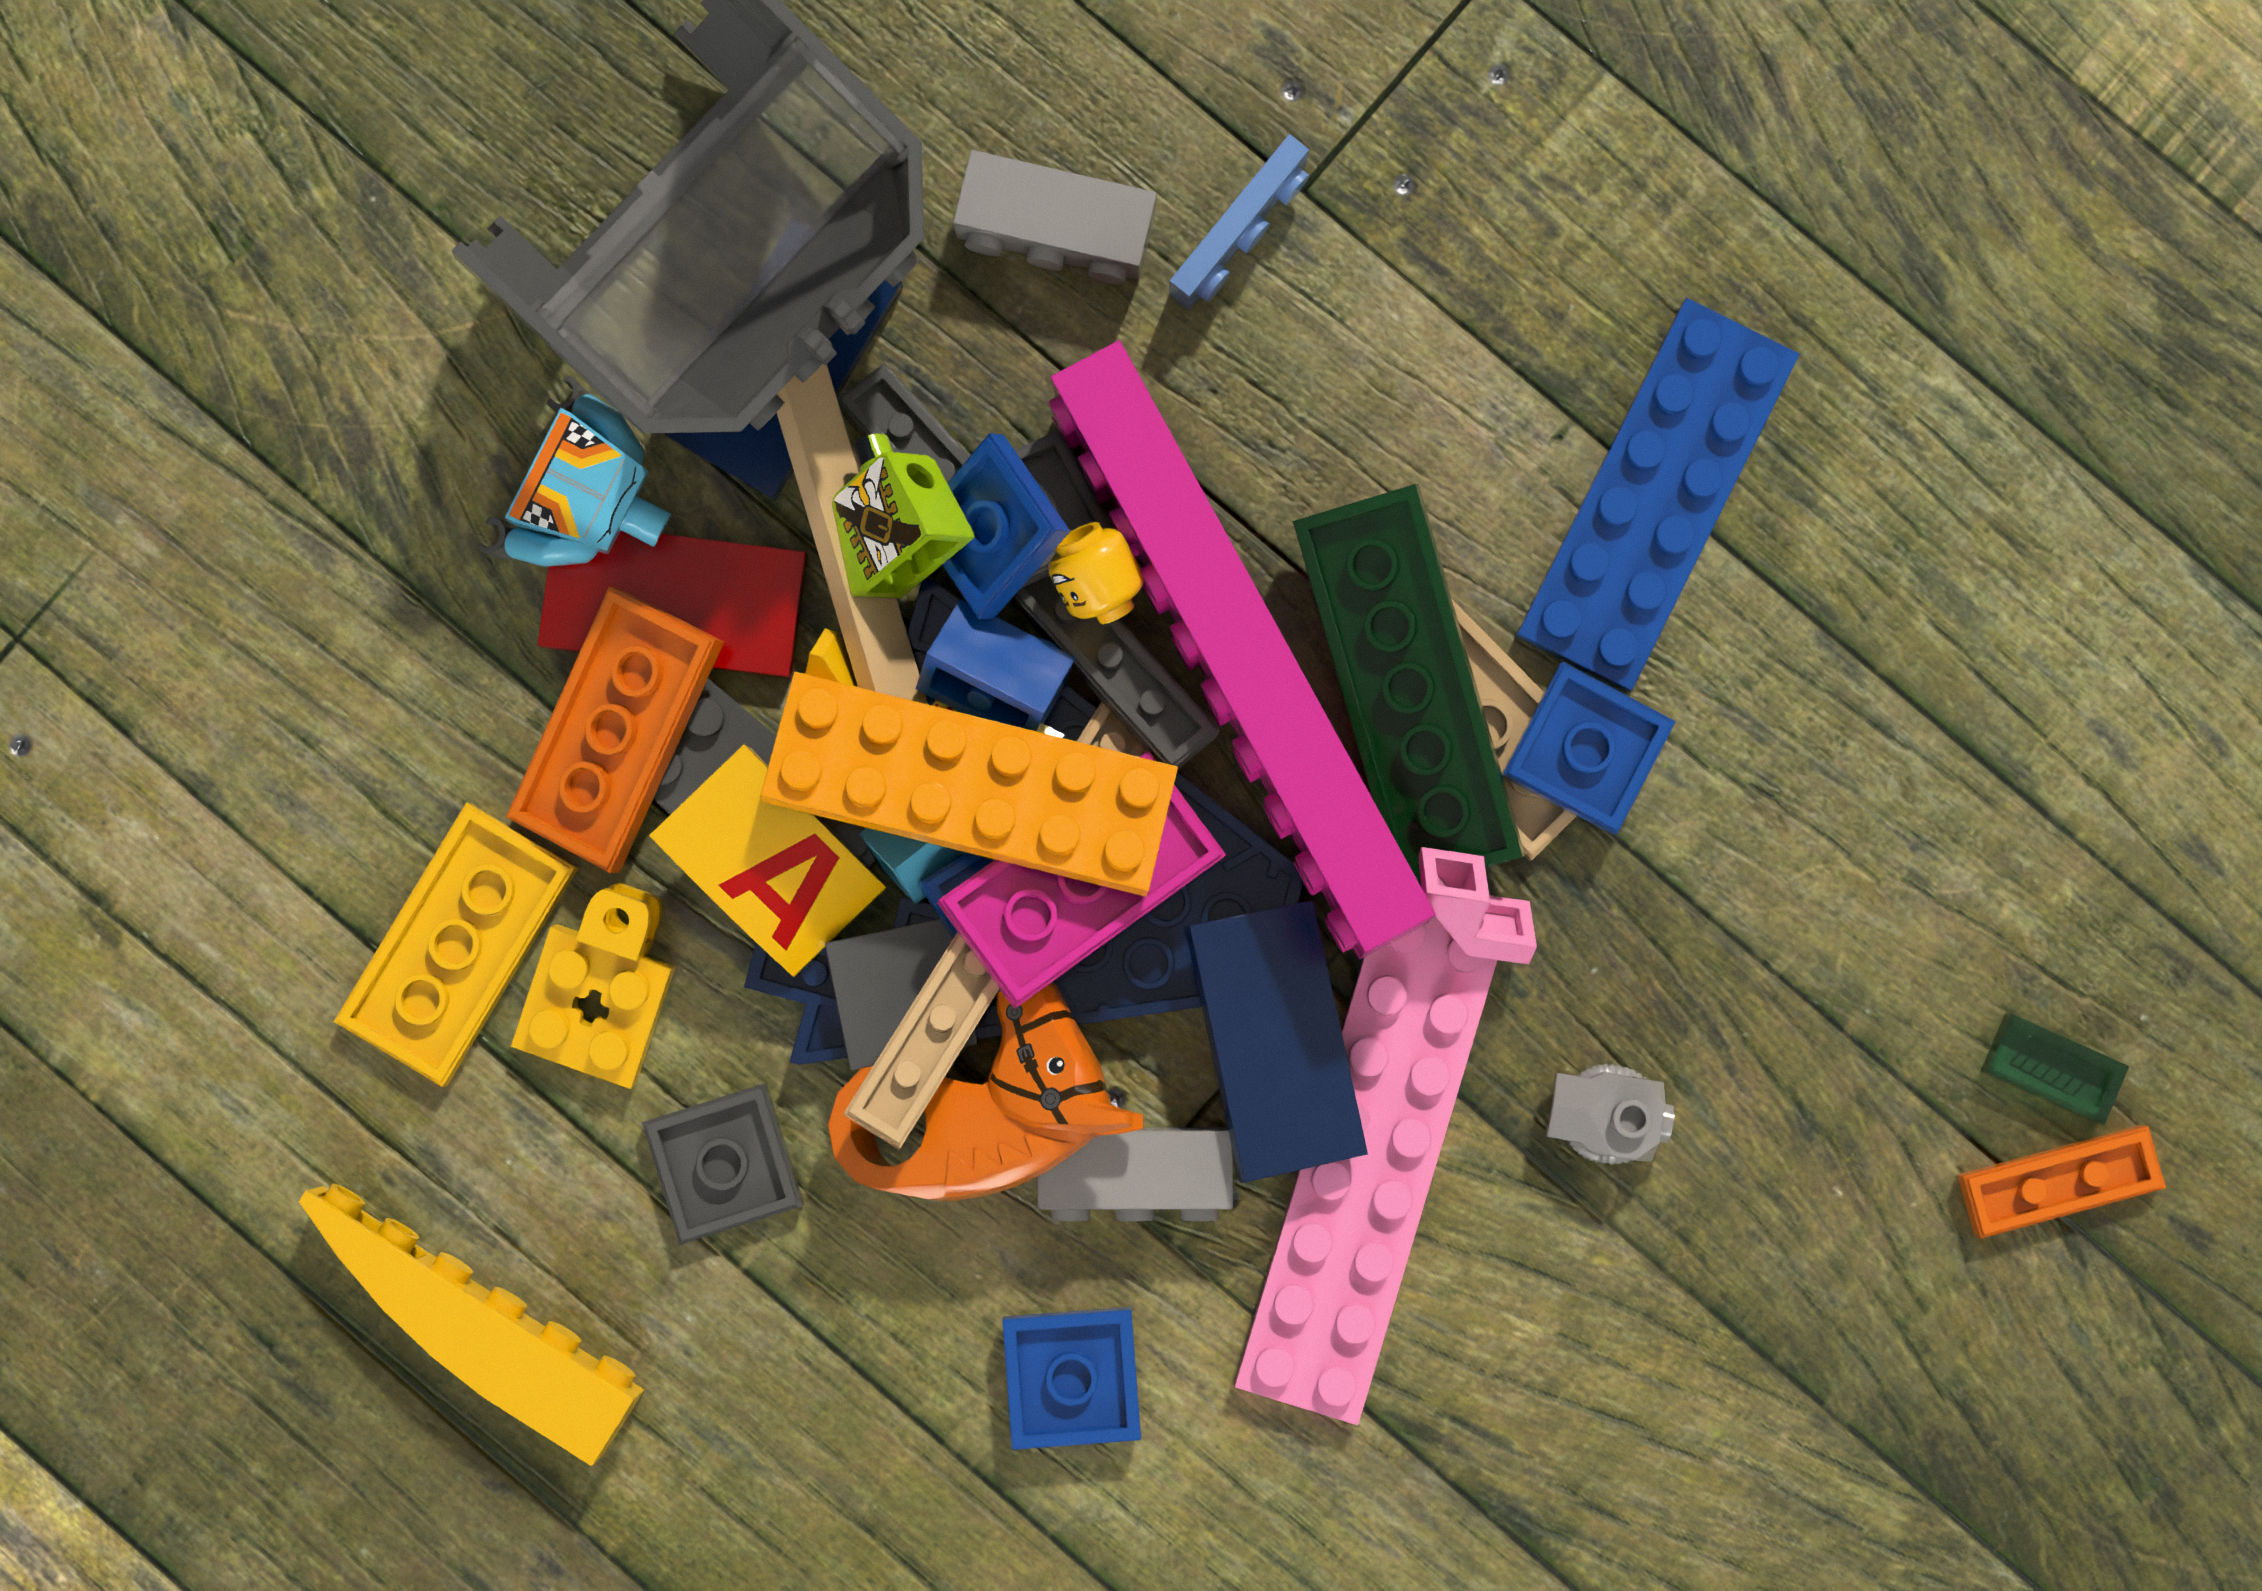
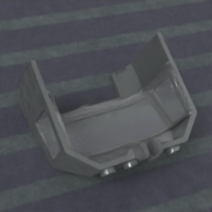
M703 0L700 4L709 14L696 28L691 22L686 20L677 29L674 36L728 91L558 269L501 216L487 229L496 238L486 248L475 239L468 247L460 241L451 250L455 259L643 433L741 432L749 423L758 431L785 403L777 393L794 375L803 383L822 364L826 365L837 354L828 339L839 328L847 335L850 333L856 334L865 324L864 319L875 308L867 298L884 280L892 287L896 286L920 260L912 250L924 239L922 142L781 0Z

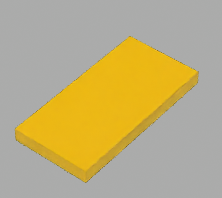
M466 802L333 1022L441 1087L448 1086L579 867L475 805Z

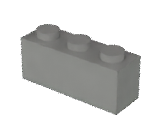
M971 150L953 225L957 239L965 240L964 246L973 252L988 256H1001L1004 249L1027 255L1026 261L1043 269L1059 271L1063 269L1064 264L1088 269L1087 275L1092 279L1108 284L1122 285L1125 278L1140 280L1157 209V192Z
M1144 1127L1143 1130L1095 1136L1084 1147L1053 1169L1038 1176V1210H1052V1220L1088 1221L1090 1220V1209H1116V1220L1152 1221L1155 1220V1209H1180V1220L1184 1221L1219 1220V1209H1233V1150L1228 1127Z

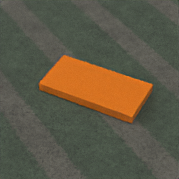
M609 586L506 818L609 873H620L724 641L619 588Z

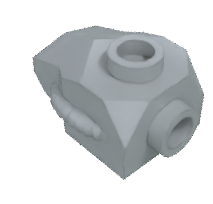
M1598 1064L1597 1066L1586 1068L1578 1076L1555 1072L1552 1105L1548 1126L1546 1127V1137L1568 1140L1573 1149L1579 1155H1583V1158L1604 1164L1628 1163L1629 1160L1652 1162L1660 1142H1669L1674 1124V1106L1666 1104L1664 1082L1649 1080L1646 1077H1642L1641 1073H1636L1634 1069L1613 1064Z

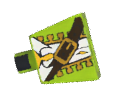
M877 433L862 437L852 445L851 450L859 473L834 495L832 507L852 596L901 599L972 541L975 536L936 461L928 455L893 452L888 436Z

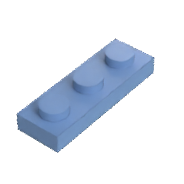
M1291 134L1286 137L1170 279V297L1189 311L1199 297L1209 302L1216 295L1230 275V272L1224 266L1239 248L1248 254L1256 246L1270 226V223L1264 217L1278 200L1288 205L1307 182L1309 174L1304 171V168L1306 167L1309 149Z

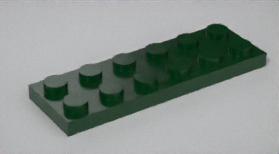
M1413 484L1293 521L1373 801L1419 884L1421 885L1418 854L1421 847L1484 856L1485 867L1523 857L1525 852L1419 484Z

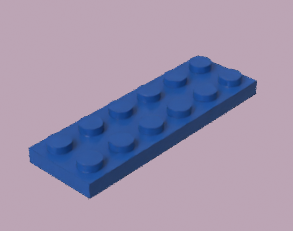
M1686 297L1645 375L1515 637L1626 693L1632 691L1800 354Z

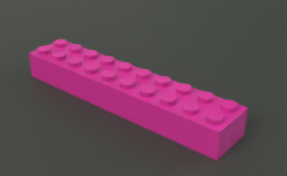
M1118 340L1050 376L1055 397L1048 400L1047 403L1053 414L1051 419L1056 430L1063 434L1070 449L1079 446L1082 455L1077 458L1100 504L1109 501L1113 508V511L1108 513L1113 524L1112 527L1121 532L1134 556H1139L1144 565L1140 569L1144 578L1142 587L1158 616L1169 611L1175 624L1170 626L1173 634L1171 640L1187 670L1190 671L1199 666L1206 681L1201 683L1204 691L1201 694L1211 715L1219 727L1229 722L1238 737L1232 740L1235 747L1232 749V752L1249 783L1260 778L1269 795L1263 798L1265 802L1262 805L1280 839L1291 834L1300 851V854L1295 856L1294 866L1310 895L1313 896L1322 891L1332 912L1328 913L1327 918L1324 920L1341 952L1344 953L1353 948L1360 960L1427 924L1436 913L1121 341Z

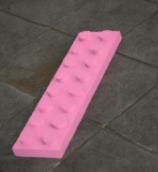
M1435 916L1422 927L1362 958L1341 1032L1368 1155L1298 1170L1234 1381L1235 1388L1358 1425L1497 964V960L1467 956Z

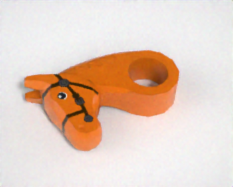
M1052 982L1015 1010L1001 990H998L996 993L997 1014L1003 1030L1001 1044L993 1061L988 1081L981 1085L944 1077L924 1110L926 1114V1133L920 1148L910 1159L896 1166H891L880 1154L875 1141V1135L843 1115L873 1066L860 1069L838 1091L828 1128L834 1158L855 1182L876 1190L946 1202L995 1194L1023 1184L1050 1171L1084 1147L1095 1136L1143 1130L1144 1116L1143 1114L1121 1109L1111 1104L1101 1065L1079 1029L1061 991Z

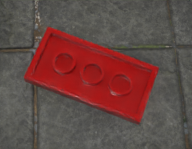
M620 531L609 554L598 552L588 563L548 566L537 646L580 653L610 586L619 588L724 641L712 669L791 679L808 554L804 551L661 534L655 547H652Z

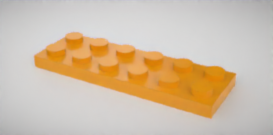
M794 671L760 797L761 802L1146 897L1154 871L1178 766Z

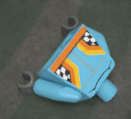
M571 376L563 379V382L573 390L571 398L563 404H557L551 398L547 400L548 406L557 413V416L505 516L507 521L496 517H489L486 520V524L499 528L500 536L497 543L491 547L479 544L478 549L480 552L500 560L509 561L517 559L548 567L588 563L598 552L609 554L620 531L652 547H655L671 513L638 497L648 477V470L642 466L644 461L643 447L619 411L591 395Z

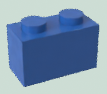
M960 599L928 650L915 689L961 713L1040 732L1064 689L1075 657L1060 650L1054 643L1043 638H1036L1003 621L998 615L993 620L978 619L969 604Z

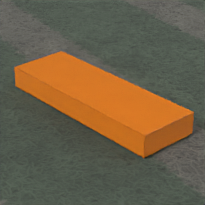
M2145 1125L2130 1127L1957 1175L1974 1237L1980 1239L2166 1188L2150 1130Z

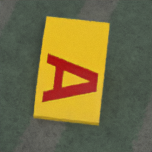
M743 744L649 836L736 924L789 974L795 977L826 947L825 943L831 942L887 887L819 816L761 802L760 794L768 765L752 748Z

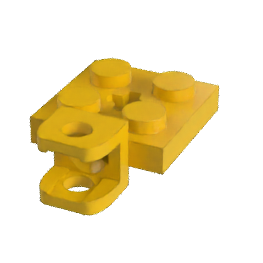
M617 882L608 888L600 890L592 897L584 913L579 931L559 924L550 927L511 1047L628 1089H632L637 1084L676 968L672 964L646 956L651 953L662 918V903L657 895ZM619 908L628 915V925L620 920L618 916ZM592 990H597L602 993L601 1004L609 1008V1015L607 1018L598 1016L592 1023L583 1018L584 1011L578 1008V999L586 998L591 994Z

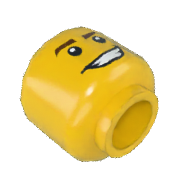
M1099 522L1088 523L1070 531L1055 548L1056 553L1048 564L1049 575L1068 612L1072 616L1081 619L1097 617L1100 624L1113 622L1128 614L1134 608L1131 599L1143 586L1144 578L1125 537L1117 529H1102Z

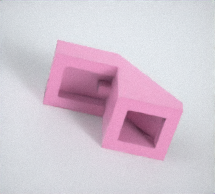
M1421 847L1418 861L1422 890L1436 913L1435 917L1466 955L1529 965L1537 948L1530 901L1489 895L1484 856Z

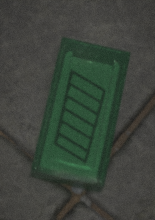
M2005 1013L1980 1072L2096 1124L2105 1125L2129 1066L2012 1013Z

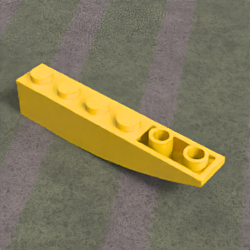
M332 1184L329 1189L323 1185L305 1190L298 1202L337 1257L382 1310L432 1358L483 1398L590 1466H593L604 1456L645 1389L632 1382L636 1374L630 1368L612 1357L604 1355L599 1361L578 1347L582 1340L568 1328L553 1321H548L547 1325L544 1326L524 1313L527 1309V1304L513 1293L500 1287H494L490 1292L470 1279L473 1270L456 1257L440 1252L438 1257H435L416 1244L419 1240L418 1234L406 1225L391 1218H386L382 1223L362 1210L366 1204L365 1201L349 1189Z

